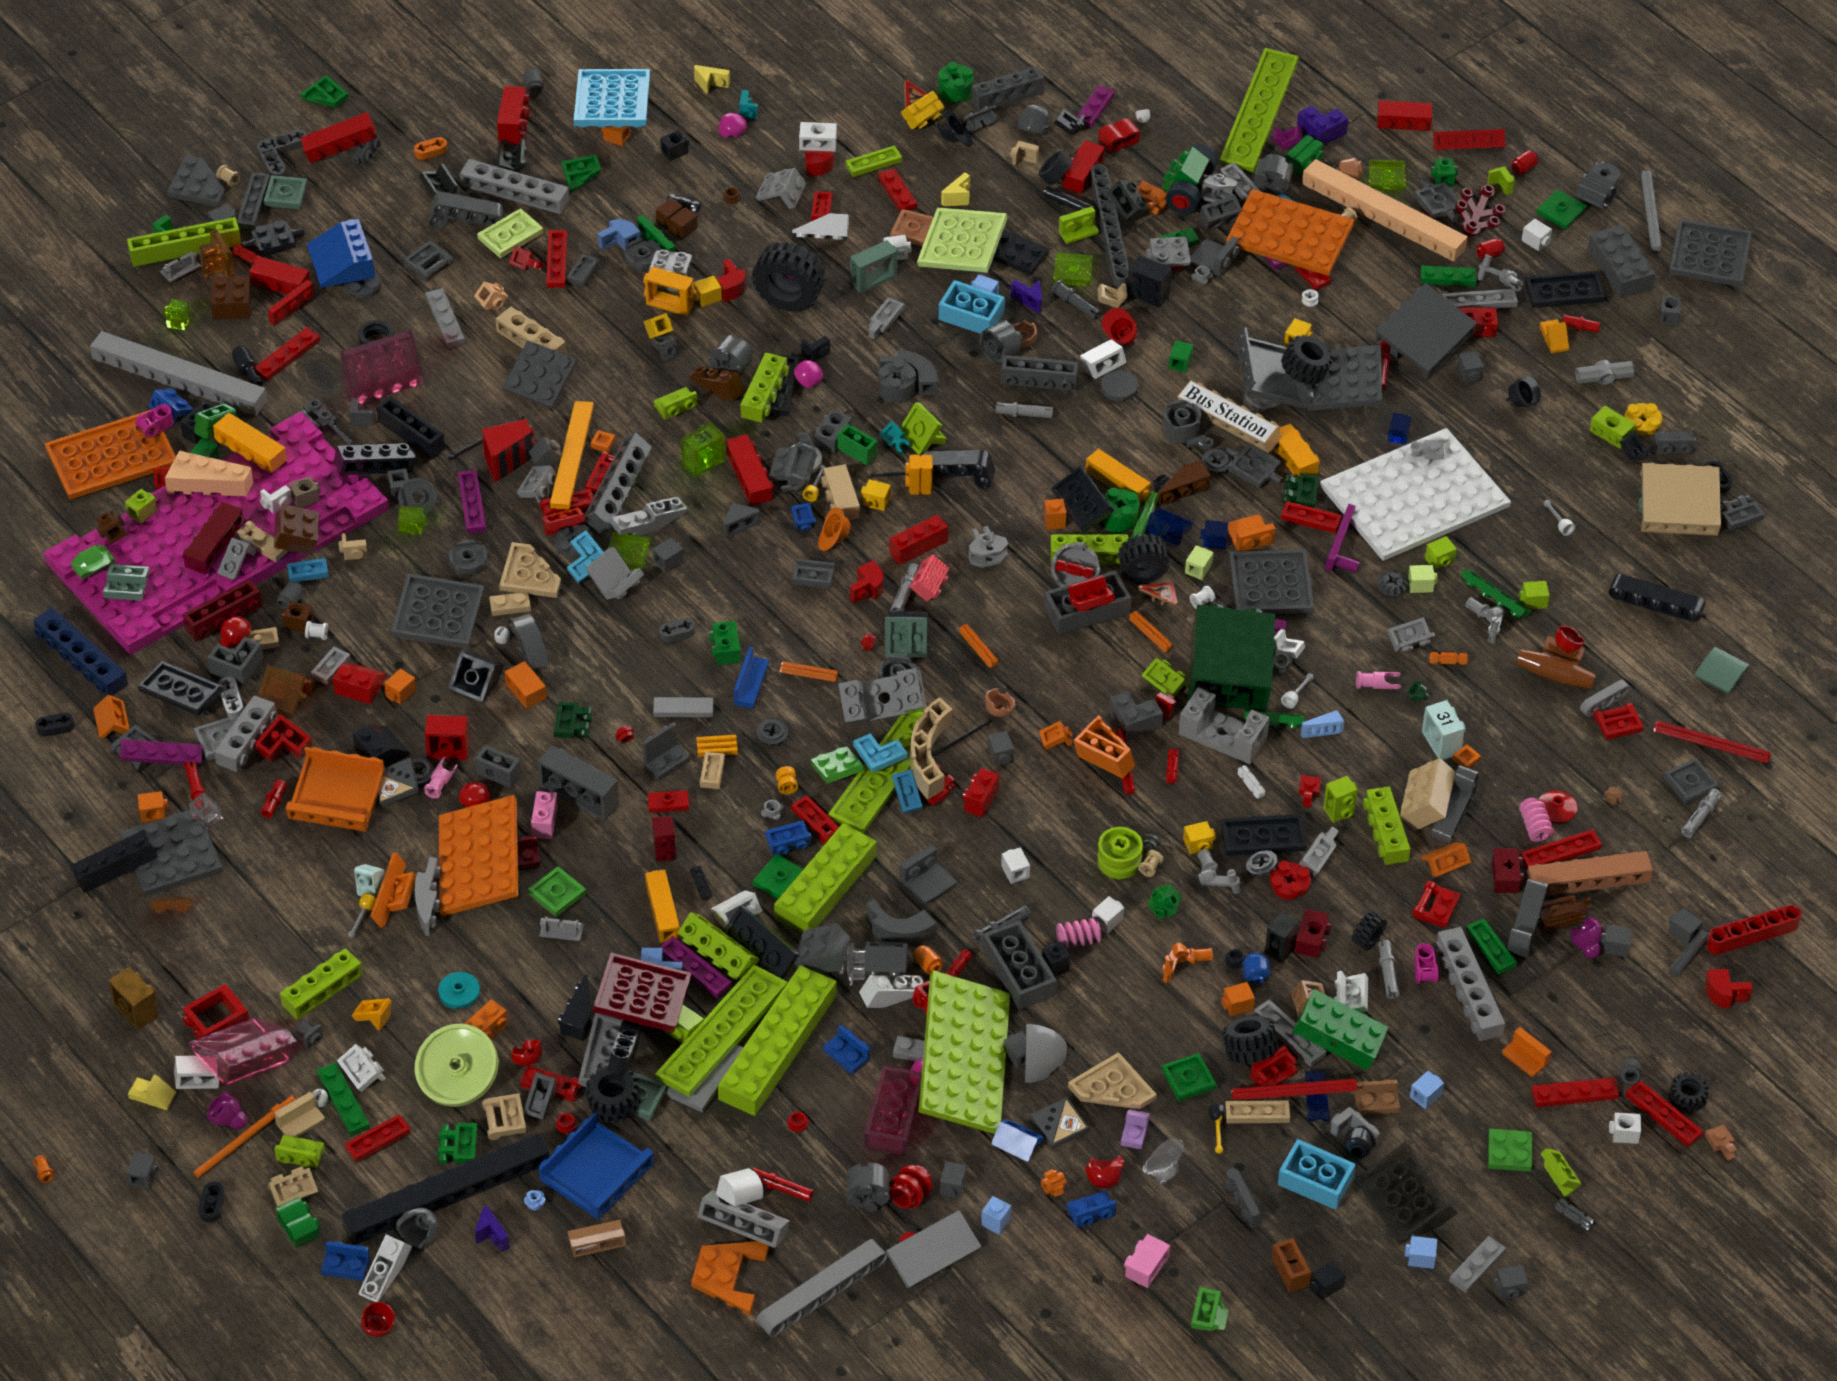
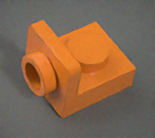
M1061 721L1039 731L1046 750L1063 742L1068 746L1072 745V732Z

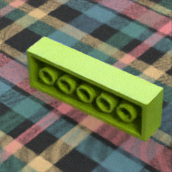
M842 824L774 904V919L801 934L805 930L816 928L877 856V841Z

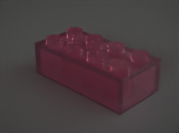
M883 1065L864 1132V1148L906 1156L919 1108L922 1072Z

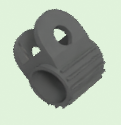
M1610 163L1594 165L1588 174L1585 173L1577 190V197L1602 209L1607 208L1617 195V182L1620 176L1619 169ZM1608 172L1610 175L1602 176L1600 173Z

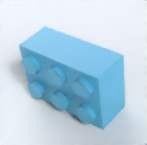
M954 280L939 303L938 320L981 334L982 331L997 324L1004 314L1005 297Z
M1297 1139L1279 1170L1278 1185L1336 1210L1354 1179L1356 1164Z

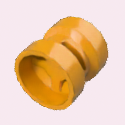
M785 766L776 771L778 790L781 794H792L797 791L798 783L795 779L796 772L794 768Z

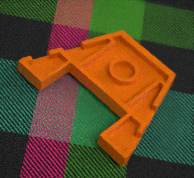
M759 1241L702 1246L691 1281L692 1287L713 1298L717 1297L725 1301L728 1306L732 1308L737 1307L743 1310L744 1314L750 1316L755 1295L734 1291L743 1258L765 1262L770 1246Z

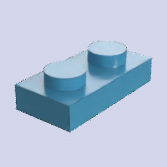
M326 558L287 564L290 582H302L329 577Z
M912 770L892 774L902 813L905 814L922 809L923 806Z

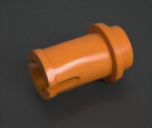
M44 1155L35 1157L33 1164L38 1172V1179L43 1183L51 1182L54 1178V1171L49 1167L46 1157Z

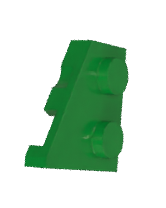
M327 75L300 93L302 100L334 108L349 99L348 93Z
M597 155L561 161V167L570 193H573L601 173Z

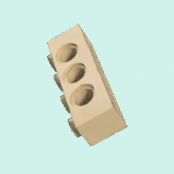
M510 307L496 318L497 332L521 348L529 340L566 355V343L561 337H557L547 328L540 326L535 320L528 318L521 311Z

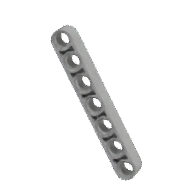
M870 1239L764 1309L758 1315L757 1323L770 1337L777 1336L880 1267L886 1261L887 1253L875 1240Z

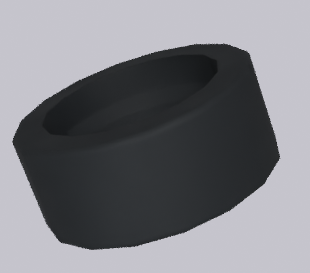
M1057 151L1045 161L1038 175L1048 185H1052L1064 176L1070 168L1072 160L1063 151Z
M373 320L363 324L359 329V345L367 354H385L394 346V332L387 322ZM372 334L387 336L384 340L378 342H371L366 339Z

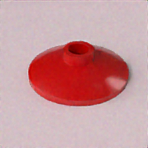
M1558 790L1548 791L1538 799V801L1544 802L1545 809L1548 812L1547 815L1550 818L1549 821L1552 823H1566L1572 820L1577 813L1575 799L1566 792Z

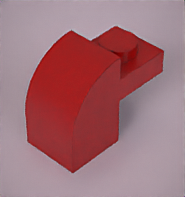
M805 151L807 176H819L828 173L834 166V152Z
M730 259L723 261L724 275L717 277L724 302L740 297L746 289L745 270H738V267L733 265Z
M874 560L858 567V582L850 586V600L856 603L866 599L868 596L876 600L883 591V572Z
M1728 969L1707 970L1705 979L1706 992L1714 1004L1723 1008H1730L1732 1001H1750L1752 993L1751 982L1731 983Z

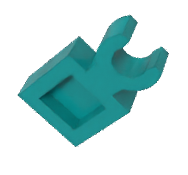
M893 421L879 433L890 447L894 448L896 446L897 451L903 455L905 454L902 450L904 444L910 448L912 447L908 440L903 439L906 434Z

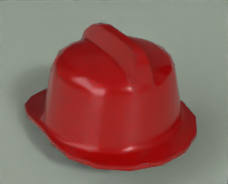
M1113 308L1107 311L1102 319V327L1108 337L1119 345H1134V340L1137 337V326L1128 312L1122 308Z

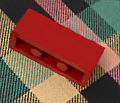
M1378 101L1377 128L1431 131L1432 103Z
M1085 140L1082 146L1077 148L1075 157L1071 158L1072 164L1061 178L1063 180V188L1083 194L1091 181V168L1094 165L1102 164L1104 161L1105 147Z
M259 256L249 270L252 285L289 294L306 280L310 281L309 270Z
M937 514L890 537L889 553L899 565L908 562L948 542V525Z

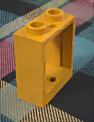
M652 266L649 273H646L643 279L646 305L688 316L694 305L693 278ZM657 284L679 290L680 297L658 291Z

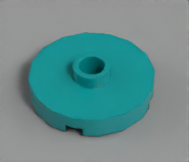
M466 972L451 973L439 983V998L445 1006L451 1009L469 1008L476 1003L480 995L478 980Z

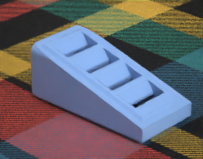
M1333 711L1302 723L1301 737L1308 738L1342 733L1344 720L1338 711Z

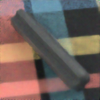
M1700 930L1672 963L1669 972L1678 976L1707 942L1709 933Z

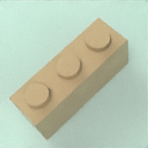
M846 464L823 468L824 476L821 477V484L823 488L826 487L827 502H831L830 510L837 507L843 511L844 516L849 520L859 519L860 505Z

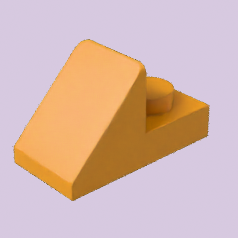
M1558 319L1540 322V329L1550 352L1569 351L1565 322L1559 323Z
M389 998L362 1000L351 1016L356 1021L370 1020L376 1029L380 1031L390 1018L391 1000Z

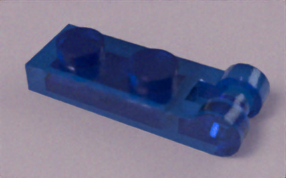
M1305 1071V1083L1327 1081L1326 1071ZM1328 1093L1306 1095L1307 1121L1322 1120V1122H1329Z

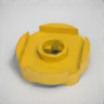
M1638 403L1628 406L1625 418L1636 424L1635 431L1637 435L1650 436L1661 428L1663 418L1661 412L1657 409V405L1653 403Z

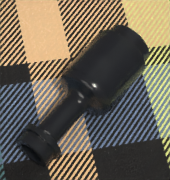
M243 345L234 348L232 358L242 374H248L251 379L250 383L262 386L263 380L254 371L257 363L250 350Z

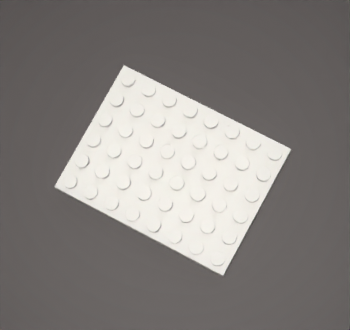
M1447 428L1417 440L1421 444H1424V440L1444 441L1443 460L1424 459V455L1418 457L1411 456L1412 449L1410 443L1320 481V487L1343 514H1345L1348 503L1356 506L1350 523L1382 561L1510 507L1511 501Z

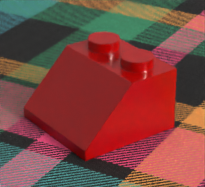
M353 663L341 664L333 677L334 693L371 704L386 679L387 673Z

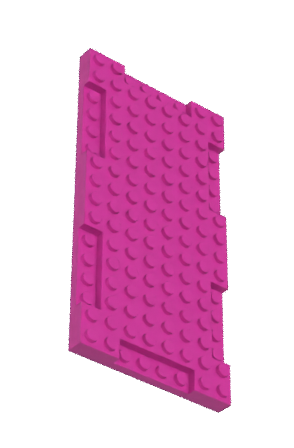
M301 411L270 428V434L267 436L286 448L287 461L272 474L267 470L261 469L254 462L248 461L237 452L222 460L251 467L253 485L247 496H223L221 493L203 495V492L184 494L183 491H175L174 494L167 493L165 485L151 493L156 499L157 511L144 522L138 523L129 517L127 513L121 515L125 522L123 528L127 535L110 545L107 538H102L97 529L80 538L76 534L43 553L46 564L126 652L132 655L184 626L183 614L249 579L254 585H257L287 568V564L296 563L308 556L307 554L288 551L279 561L274 562L258 551L255 552L254 556L246 553L236 580H232L217 573L229 546L228 543L206 575L186 568L183 558L185 548L190 546L194 536L201 531L204 522L209 520L213 510L218 508L221 502L242 509L244 523L239 529L244 528V524L247 521H251L256 527L274 537V524L277 512L273 514L269 509H265L262 506L260 491L264 489L271 495L285 485L289 488V483L311 476L314 483H318L321 491L318 494L319 502L303 507L304 509L319 512L318 542L313 551L314 553L342 537V534H347L389 510L388 499L367 478L363 479L359 474L340 475L334 463L336 451L323 438V433ZM292 500V503H290L289 505L296 507L295 503ZM94 545H102L115 558L116 563L114 564L149 567L148 582L143 600L103 598V590L107 582V572L110 566L81 580L72 569L71 562L78 553Z

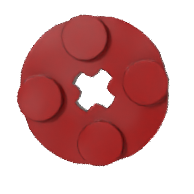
M1281 861L1275 867L1276 870L1271 872L1270 887L1272 886L1274 893L1283 899L1292 900L1296 896H1304L1310 889V871L1308 868L1302 867L1297 863ZM1287 879L1294 880L1291 883H1287Z

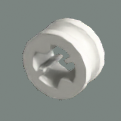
M1312 289L1305 290L1302 293V303L1308 307L1317 305L1318 292Z

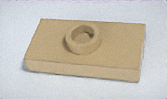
M705 752L700 779L701 788L720 789L725 754Z

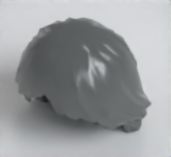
M1039 105L1027 106L1017 118V128L1025 132L1028 131V133L1046 135L1050 127L1049 113L1044 107Z
M416 1208L405 1212L397 1220L396 1229L405 1243L417 1249H422L433 1242L439 1223L436 1219L437 1217L430 1210Z

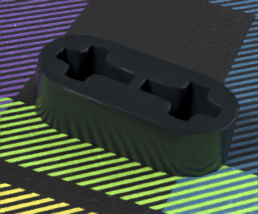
M69 713L43 716L37 719L35 723L36 730L40 736L68 733L74 728V719Z

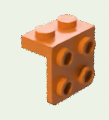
M1260 515L1242 518L1225 524V529L1237 551H1248L1274 544L1276 528L1273 523L1265 525Z

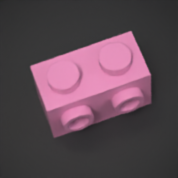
M1147 1234L1143 1241H1138L1135 1253L1127 1257L1124 1263L1126 1268L1125 1277L1148 1288L1169 1258L1170 1245Z

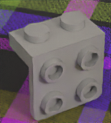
M796 168L769 173L765 176L756 199L761 201L780 196L789 209L795 208L806 182Z
M1187 238L1150 239L1149 249H1146V258L1168 267L1190 265L1191 260Z
M658 250L654 254L649 271L653 266L687 276L692 255L685 252L677 253ZM657 284V289L679 291Z
M614 547L608 548L586 568L606 600L622 598L627 594L626 590L629 587L636 586L640 582L639 579L644 575L640 568L630 571Z

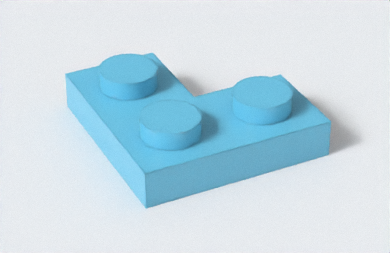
M586 530L570 541V544L581 557L567 566V570L578 584L590 576L586 570L587 566L604 553Z
M870 733L853 741L854 748L872 773L907 759L908 753L899 740L880 747Z

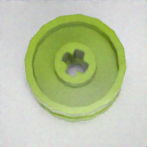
M1114 827L1106 830L1099 838L1097 855L1098 867L1103 874L1114 879H1126L1135 875L1139 871V864L1142 863L1143 843L1141 837L1137 832L1126 827Z

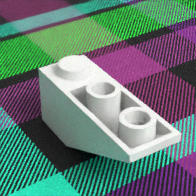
M830 213L792 230V233H796V237H807V234H815L814 238L825 239L826 235H832L833 239L844 240V236L848 237L849 215Z
M870 975L859 993L867 1008H884L911 999L915 987L924 983L920 975Z
M385 1235L358 1294L374 1302H379L404 1266L412 1246L389 1235Z

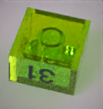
M712 422L699 427L680 439L681 465L694 478L725 461V435Z

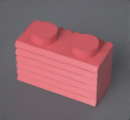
M933 554L922 561L909 586L926 602L939 596L941 593L939 588L948 579L949 567Z

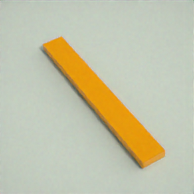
M575 401L550 501V508L570 509L594 409V402Z

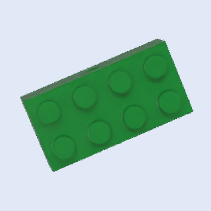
M1313 989L1304 1004L1292 1033L1368 1070L1377 1056L1389 1027Z

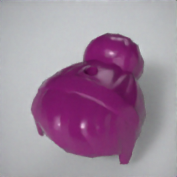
M1587 918L1583 922L1581 929H1569L1572 934V943L1580 948L1586 957L1594 959L1600 955L1601 946L1599 942L1603 930L1596 918Z
M226 1091L223 1092L224 1095L216 1097L210 1103L206 1114L208 1120L213 1124L220 1126L230 1125L235 1130H240L246 1126V1114L241 1111L238 1100L230 1096Z

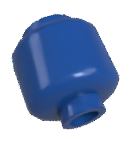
M1251 953L1243 960V973L1247 981L1259 985L1270 977L1269 960L1262 953Z

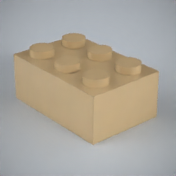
M1438 758L1421 767L1414 768L1408 776L1400 818L1415 831L1446 817L1455 771Z

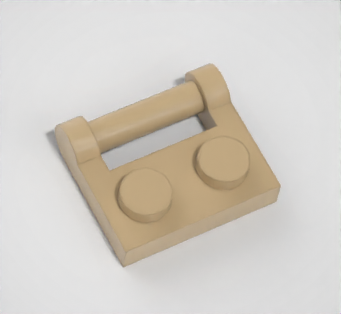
M519 1093L487 1098L482 1101L483 1109L486 1111L489 1127L487 1133L490 1140H497L502 1136L526 1133ZM495 1107H500L503 1126L497 1127Z

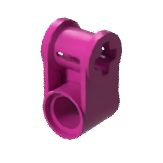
M165 404L158 405L156 408L139 415L135 424L143 430L145 437L152 438L173 426L174 421L171 408Z
M1420 944L1416 948L1414 957L1416 984H1420L1421 981L1438 983V967L1435 961L1434 949L1429 944Z

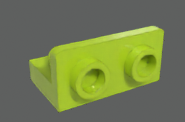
M1093 207L1059 217V234L1066 244L1099 234V230L1095 225V210Z
M687 387L654 400V407L664 420L698 406L697 393L695 391L690 392Z
M1155 658L1141 675L1165 695L1171 694L1174 697L1183 686L1188 688L1189 685L1186 681L1187 676L1179 670L1177 672L1172 670L1173 666L1165 659L1160 661L1158 658Z
M283 1135L280 1144L276 1145L274 1150L276 1160L282 1163H293L307 1168H317L325 1146L323 1142Z
M1546 1148L1540 1153L1545 1160V1169L1563 1196L1568 1197L1581 1185V1182L1559 1151Z

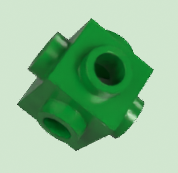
M1453 158L1435 159L1434 166L1431 167V177L1435 178V184L1445 182L1449 187H1453L1455 176L1458 175V168L1454 166Z
M1170 884L1160 886L1152 892L1147 907L1159 919L1172 917L1178 911L1182 896Z

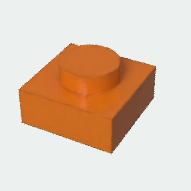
M598 430L590 443L591 448L609 452L616 437L614 434Z
M1466 744L1453 754L1452 760L1458 765L1471 768L1481 760V755Z

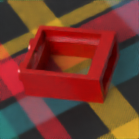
M226 983L183 1007L184 1017L182 1019L187 1028L191 1027L193 1029L196 1039L199 1042L202 1041L206 1047L250 1023L248 1010ZM223 1002L232 1015L206 1029L196 1016Z

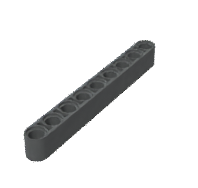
M1097 164L1091 168V188L1095 206H1097L1096 211L1113 288L1118 289L1123 283L1126 284L1127 290L1129 265L1115 202L1107 192L1111 189L1108 170L1104 165Z

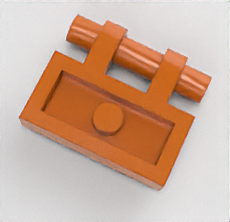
M1145 181L1140 183L1137 190L1147 201V205L1150 208L1147 213H1153L1158 216L1161 210L1164 211L1168 207L1166 202L1167 192Z

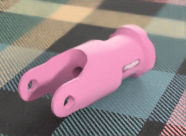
M1357 671L1356 687L1357 689L1361 687L1400 689L1401 685L1390 684L1386 682L1385 678L1399 677L1401 673H1361V671Z
M446 756L442 758L431 775L430 783L424 787L425 794L430 798L438 799L440 797L442 788L448 784L457 768V764L451 772L443 768L442 763Z

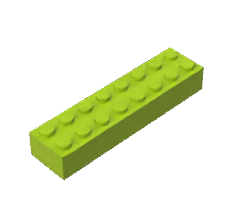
M800 965L718 1084V1100L756 1116L836 998L837 981Z

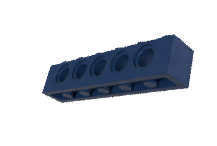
M50 608L33 620L36 636L40 639L43 638L51 649H55L63 660L70 662L73 669L80 671L88 682H92L100 693L113 696L128 686L126 672L56 610Z

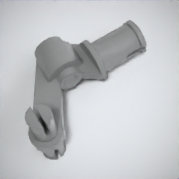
M1485 254L1482 264L1478 267L1480 269L1476 279L1483 281L1486 272L1499 275L1500 281L1505 286H1510L1513 290L1520 291L1523 282L1517 278V274L1511 270L1503 269L1500 271L1489 267L1492 256Z
M1470 597L1465 607L1476 613L1478 618L1486 617L1491 623L1488 627L1489 637L1487 641L1494 644L1496 636L1500 631L1503 616L1505 615L1504 609L1500 606L1489 608V605H1483L1475 598Z
M1207 849L1201 850L1197 854L1202 864V872L1198 874L1201 885L1228 886L1232 888L1234 894L1240 893V879L1236 876L1235 870H1228V876H1217L1216 870L1218 865L1213 861L1210 851Z

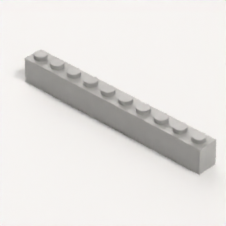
M103 331L100 332L90 345L92 359L98 362L118 367L164 385L192 393L195 396L209 399L212 402L225 403L247 414L257 416L267 402L266 388Z

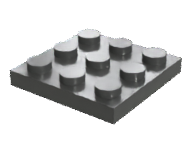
M527 340L502 388L508 393L553 410L578 361L576 358Z

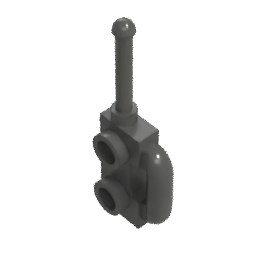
M314 399L303 405L302 412L318 429L321 428L323 431L328 428L334 429L347 445H353V441L337 427L336 417L319 400ZM311 416H314L317 421H314Z

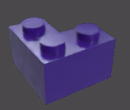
M1312 105L1298 112L1297 125L1302 129V133L1305 136L1309 135L1314 140H1318L1323 145H1326L1347 134L1348 118L1339 109L1322 115Z

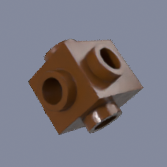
M113 510L102 514L96 519L99 525L96 528L102 538L106 537L110 545L127 535L123 528L125 522L120 514L116 516Z

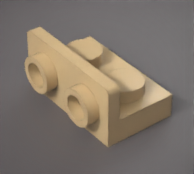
M296 1168L291 1171V1175L286 1177L283 1174L275 1176L268 1183V1189L271 1190L277 1207L297 1197L303 1199L318 1193L310 1168Z

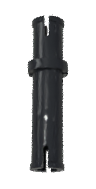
M1047 186L1044 190L1043 196L1056 201L1059 205L1063 204L1077 211L1093 207L1096 212L1097 206L1066 194L1067 192L1059 191L1050 186Z

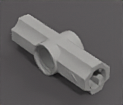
M1601 360L1594 366L1576 368L1577 384L1599 381L1600 384L1607 385L1615 379L1633 377L1632 361L1610 363L1608 360Z

